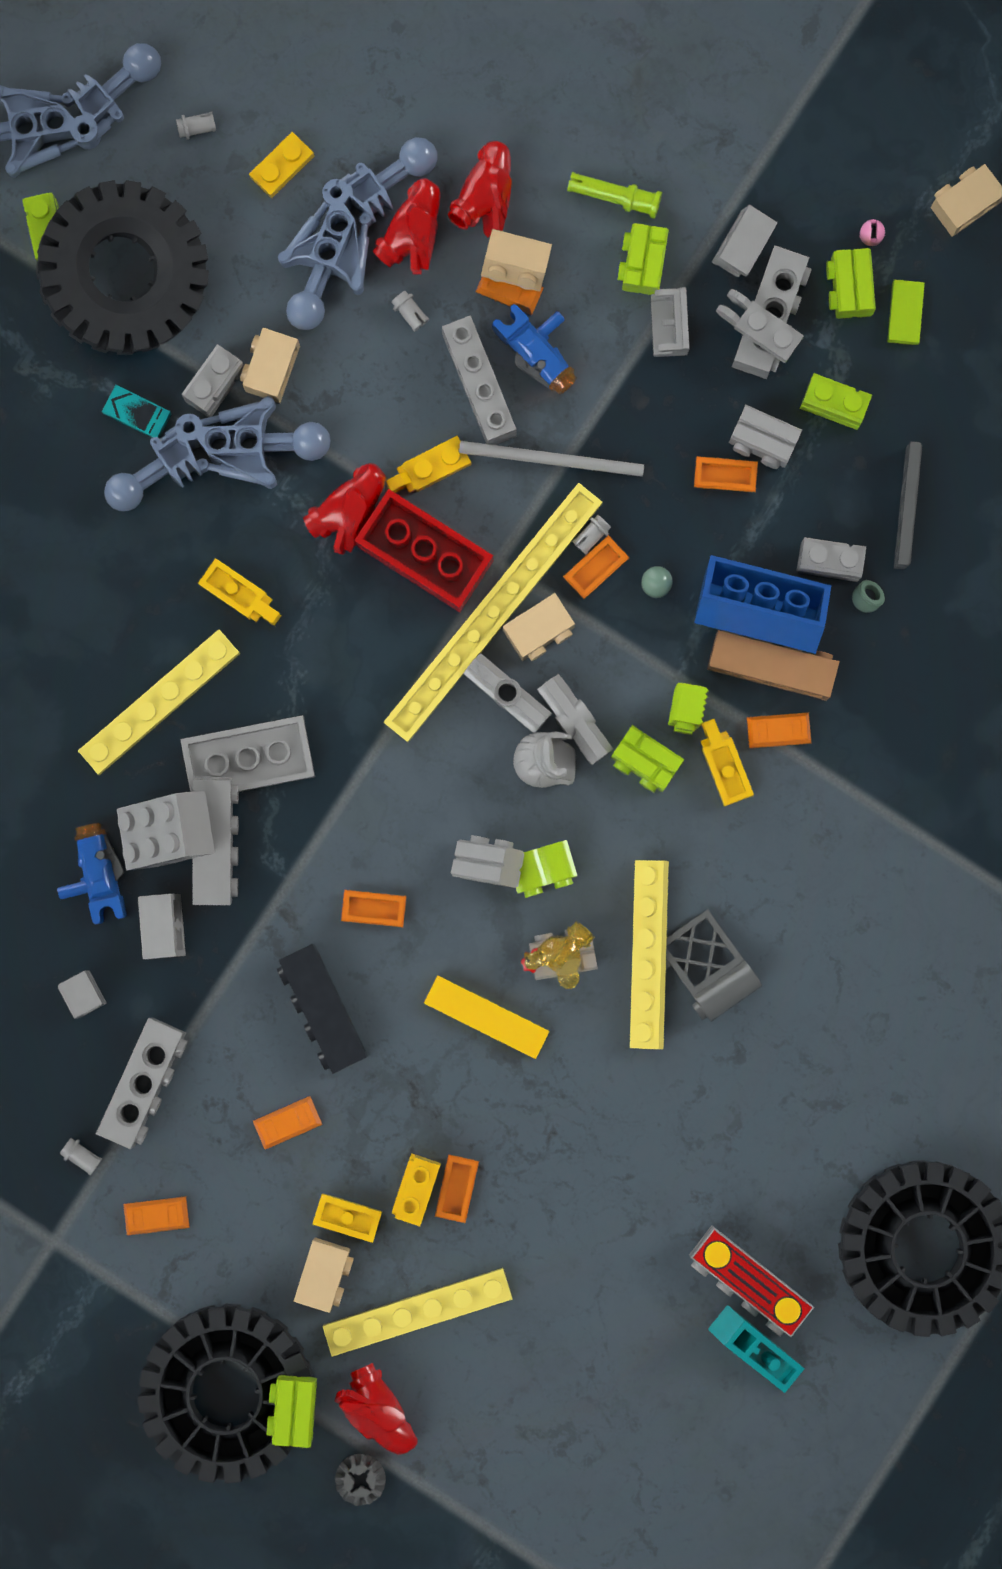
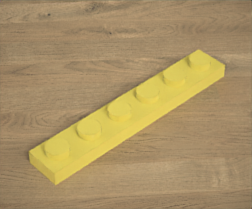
M217 630L80 748L78 752L98 775L102 774L240 655L239 651L220 630Z
M635 860L630 1048H664L669 861Z
M500 1268L324 1324L322 1327L331 1356L333 1357L512 1300V1295L504 1269Z

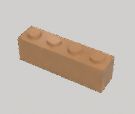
M718 630L707 670L827 701L831 697L840 661L832 660L833 655L826 652L816 651V654L813 655L787 646L782 647L767 641L751 639L735 633Z

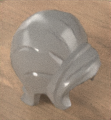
M555 731L535 732L523 737L516 747L513 758L514 769L518 777L526 784L538 788H546L558 784L567 786L573 784L576 771V752L570 744L562 741L572 739L571 735Z

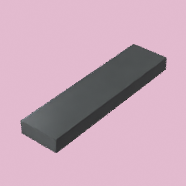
M910 442L906 447L894 569L905 570L911 563L922 445L920 442Z

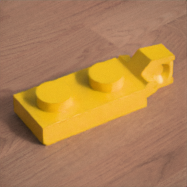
M455 436L404 462L403 465L397 467L399 474L386 480V484L395 493L407 488L409 493L419 492L472 465L467 454L459 453L460 439L458 436Z
M216 558L198 582L201 587L249 620L251 618L257 622L262 617L275 626L281 617L279 612L269 606L272 599L267 596L265 591Z
M715 719L703 722L701 725L707 739L700 741L703 747L702 751L723 805L727 806L753 796L754 793L732 737H729L727 731L719 732Z

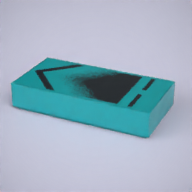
M115 385L102 410L103 414L151 438H160L172 415L170 411L118 385Z

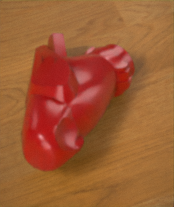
M489 141L479 150L477 154L479 161L468 174L459 198L451 202L448 213L451 222L463 230H467L469 226L475 227L480 218H482L483 231L487 238H490L492 229L503 231L512 187L510 150L500 141Z
M427 178L417 180L408 189V199L395 213L385 236L375 241L377 246L372 251L390 268L394 263L400 265L404 257L410 255L413 275H422V269L429 270L438 228L437 216L440 206V188Z
M368 463L356 468L352 479L337 487L319 507H311L308 510L309 514L303 517L304 523L314 538L319 536L327 538L333 532H337L334 552L344 555L347 550L351 553L356 545V537L375 510V504L384 489L386 476L381 468L374 463Z
M371 1363L351 1372L350 1375L353 1381L349 1384L352 1390L343 1389L338 1391L335 1397V1402L339 1404V1407L345 1413V1417L350 1421L349 1423L368 1440L374 1439L380 1446L396 1455L405 1454L415 1448L418 1439L411 1425L406 1422L405 1413L400 1402L381 1379L382 1371L380 1369L376 1370L374 1364Z

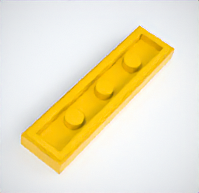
M438 975L424 1001V1004L534 1059L537 1058L549 1033V1030Z

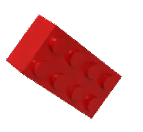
M390 489L386 491L355 539L356 547L458 612L462 611L494 562L492 554Z

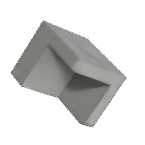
M85 970L58 985V989L74 1019L81 1018L107 1004L90 971Z

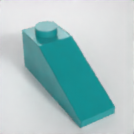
M729 1305L725 1307L708 1328L724 1346L784 1393L805 1369Z

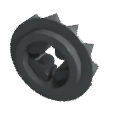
M354 1454L347 1457L341 1462L336 1471V1490L344 1501L355 1506L370 1505L381 1496L384 1490L386 1475L383 1466L377 1459L367 1454ZM368 1469L366 1482L370 1488L360 1485L353 1491L355 1479L351 1473L360 1476Z

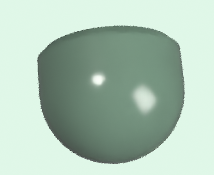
M660 566L649 568L644 573L641 581L643 591L652 598L664 597L669 593L673 584L670 572Z
M864 580L854 589L852 601L859 611L870 613L883 605L885 596L879 585L875 582ZM866 589L872 590L875 593V600L867 596Z

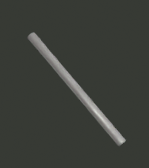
M460 441L459 453L641 477L644 472V464Z

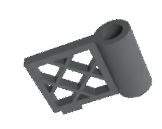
M708 909L667 937L666 947L676 940L689 942L686 959L673 957L666 948V970L672 966L694 997L696 1002L692 1004V1007L701 1020L708 1018L712 1022L762 987L754 971L742 958ZM707 919L714 929L712 941L694 939L695 927ZM691 930L690 938L683 937L684 934ZM716 935L720 937L723 943L715 942ZM693 943L711 946L708 963L690 960ZM714 947L728 949L735 959L725 966L712 964ZM678 963H684V964H685V970H684V972H683V970L681 969V967L678 965ZM689 964L707 967L706 979L695 987L687 977ZM711 968L719 969L717 972L710 976Z

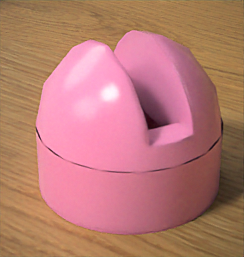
M868 220L860 229V239L868 246L880 244L885 236L884 225L878 220ZM871 225L876 226V238H871Z

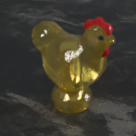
M575 921L571 927L568 926L567 936H550L538 948H533L531 952H525L524 958L521 960L524 971L535 973L537 968L547 966L556 972L558 982L563 988L573 989L579 983L580 978L577 972L581 964L580 949L582 947H590V943L595 936L585 926Z

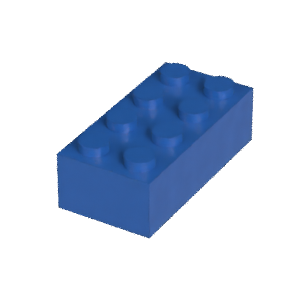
M711 555L702 582L694 623L816 654L825 629L831 585Z

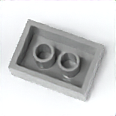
M205 791L175 793L117 809L126 871L159 867L215 853Z

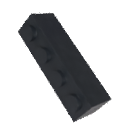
M311 944L280 959L281 967L277 968L278 974L284 985L290 983L295 994L290 997L297 1013L303 1012L308 1021L304 1028L311 1042L317 1040L321 1048V1052L317 1053L324 1070L331 1069L332 1074L367 1058L368 1054L315 944Z

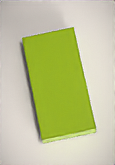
M893 281L887 342L918 345L920 343L925 282Z

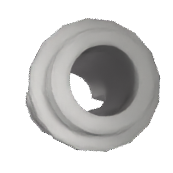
M212 111L186 118L185 115H181L182 118L176 119L180 138L186 137L188 140L190 139L189 136L216 131Z
M403 291L391 302L394 305L393 310L395 312L399 311L415 332L419 329V326H424L429 321V318L426 317L412 299L414 297L413 294Z
M599 515L594 519L591 517L589 519L591 523L572 540L574 545L581 549L585 555L604 535H609L608 530L611 527Z
M70 1138L60 1152L64 1156L63 1160H70L91 1176L102 1158L80 1145L79 1139L75 1141Z

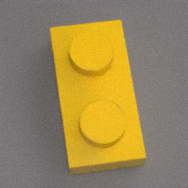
M291 132L249 173V176L272 199L315 157L314 152Z
M322 1193L313 1225L373 1243L382 1211Z

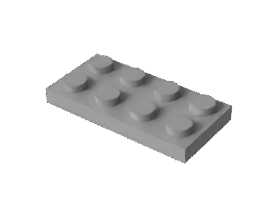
M303 715L180 739L190 792H193V779L195 777H233V785H238L239 792L315 777Z

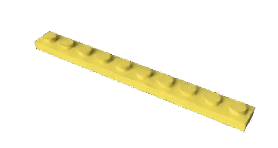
M580 483L575 486L383 722L406 742L411 740L464 675L463 673L471 662L485 649L603 503Z

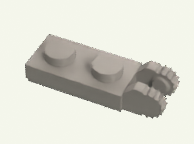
M731 289L727 297L744 309V314L740 318L734 311L723 305H719L716 310L717 314L735 326V330L783 363H786L804 335L756 302H751L737 290Z

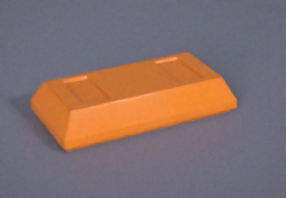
M482 277L476 293L510 307L515 304L524 313L532 316L544 287H541L539 292L532 289H523L520 286L505 282H495L489 278Z
M696 456L694 487L756 492L758 461Z
M608 535L563 577L585 599L626 562L629 556Z
M809 713L747 717L749 748L811 744Z
M344 890L341 921L403 927L406 896Z
M311 1096L253 1121L265 1150L323 1125Z
M448 1154L435 1217L466 1223L479 1161Z
M186 1196L123 1204L127 1235L190 1228Z

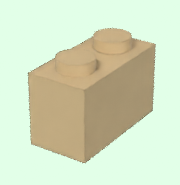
M986 164L977 170L974 166L969 168L959 177L961 180L953 187L947 184L934 195L936 199L931 209L952 237L1002 202V186Z
M492 229L481 277L540 292L552 244Z
M262 328L260 336L255 335L251 344L250 352L254 354L250 365H244L240 376L245 392L262 398L270 396L275 402L281 403L300 348L298 339Z
M554 593L505 624L503 632L522 661L528 657L533 661L546 653L545 647L553 641L558 645L573 635L571 630L575 628V623Z
M314 1238L294 1302L328 1313L331 1312L333 1305L339 1307L344 1288L339 1287L342 1275L349 1276L354 1258L349 1257L350 1248Z

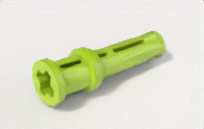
M572 172L571 180H569L568 192H575L619 204L627 212L635 210L650 214L652 219L656 218L662 192L652 193L641 190L635 184L624 187Z

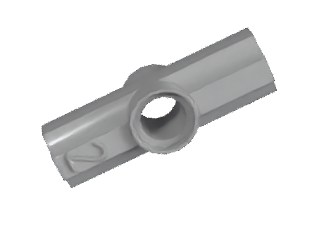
M481 653L463 673L489 695L498 706L504 708L532 733L537 732L552 714L521 688L517 681L508 677ZM502 687H513L517 693L516 697L509 702L503 701L498 694Z
M559 674L537 689L556 717L554 718L563 732L571 735V738L591 765L613 750L610 743L596 726V720L580 699L577 700Z

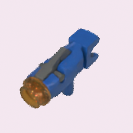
M511 305L510 316L514 323L512 325H505L499 319H496L492 323L494 333L516 352V367L532 376L544 386L549 387L552 392L556 391L559 395L563 394L576 382L577 377L573 374L574 369L568 366L558 348H553L549 344L548 335L565 321L564 317L556 311L536 329L529 322L527 315L517 305Z
M100 823L76 828L77 836L74 838L78 846V866L82 868L84 877L80 879L81 882L58 887L57 891L60 900L88 893L90 901L88 905L92 921L95 925L104 922V910L108 906L113 909L116 918H126L127 912L124 899L120 895L117 882L124 874V869L106 836L105 829H101Z

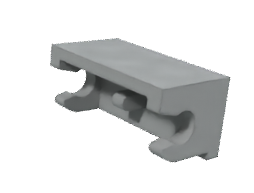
M748 205L739 213L712 263L737 277L741 274L746 277L778 222L753 206Z
M686 287L655 290V294L651 295L654 357L688 355L689 332Z
M181 894L138 897L143 959L186 956Z

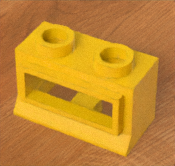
M411 1153L392 1209V1214L395 1215L396 1219L421 1226L441 1163Z

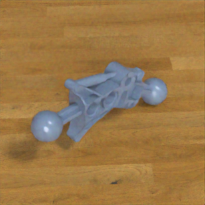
M136 43L125 52L122 61L123 68L102 87L95 79L85 74L84 77L87 84L83 85L77 81L76 84L79 91L75 92L72 89H68L62 96L51 95V92L7 88L0 85V102L5 106L9 119L7 122L0 123V142L12 140V155L5 166L8 175L15 178L21 172L59 157L61 152L76 146L86 150L95 148L100 143L101 136L111 128L110 125L114 121L122 122L124 119L122 111L114 100L135 81L148 82L159 73L162 63L158 51L149 44ZM58 103H63L67 107L76 104L82 115L74 119ZM60 117L64 119L60 128H49V123L53 118ZM22 123H33V128L29 133H19V127ZM90 130L87 134L82 135L84 131ZM74 139L59 146L55 144L40 150L48 142Z
M419 137L407 140L401 147L399 160L376 176L364 163H358L355 167L356 172L353 174H347L342 179L330 180L324 185L322 191L324 202L314 216H310L286 250L278 255V260L284 268L296 265L313 267L304 291L293 295L287 303L286 315L291 325L299 330H311L318 327L325 313L324 303L320 298L330 274L348 282L354 294L360 295L363 293L369 244L367 232L368 227L376 222L373 214L377 213L384 217L383 207L391 211L394 210L386 192L388 189L408 175L422 177L430 174L434 169L438 155L435 146L429 140ZM352 207H355L362 214L359 218L361 223L360 236L355 218L350 213ZM328 208L327 215L325 217V220L320 231L311 236L320 224V218ZM344 222L348 224L346 229L341 232L333 230L337 223ZM334 250L336 254L332 259L324 260L321 258L325 251Z
M270 396L263 398L259 402L218 412L219 415L201 420L194 414H184L178 418L173 428L165 432V436L160 439L158 437L151 438L150 444L158 458L133 475L129 473L113 475L106 483L104 496L107 503L113 509L129 511L139 505L143 497V490L167 474L183 488L184 485L181 479L186 477L192 482L193 479L190 473L195 471L201 476L208 470L219 472L221 476L261 484L272 489L276 487L277 480L274 474L267 468L265 452L295 451L299 457L314 461L321 459L328 452L331 443L330 434L324 426L315 422L301 424L294 433H265L267 420L276 409L275 401ZM235 420H239L232 426L204 427L206 425L214 424L217 422H221V424H224ZM247 438L257 439L254 447L249 449L242 447V443ZM216 439L226 440L223 448L218 450L211 448L212 443ZM201 446L211 462L215 464L208 463L204 458L196 461L192 449Z

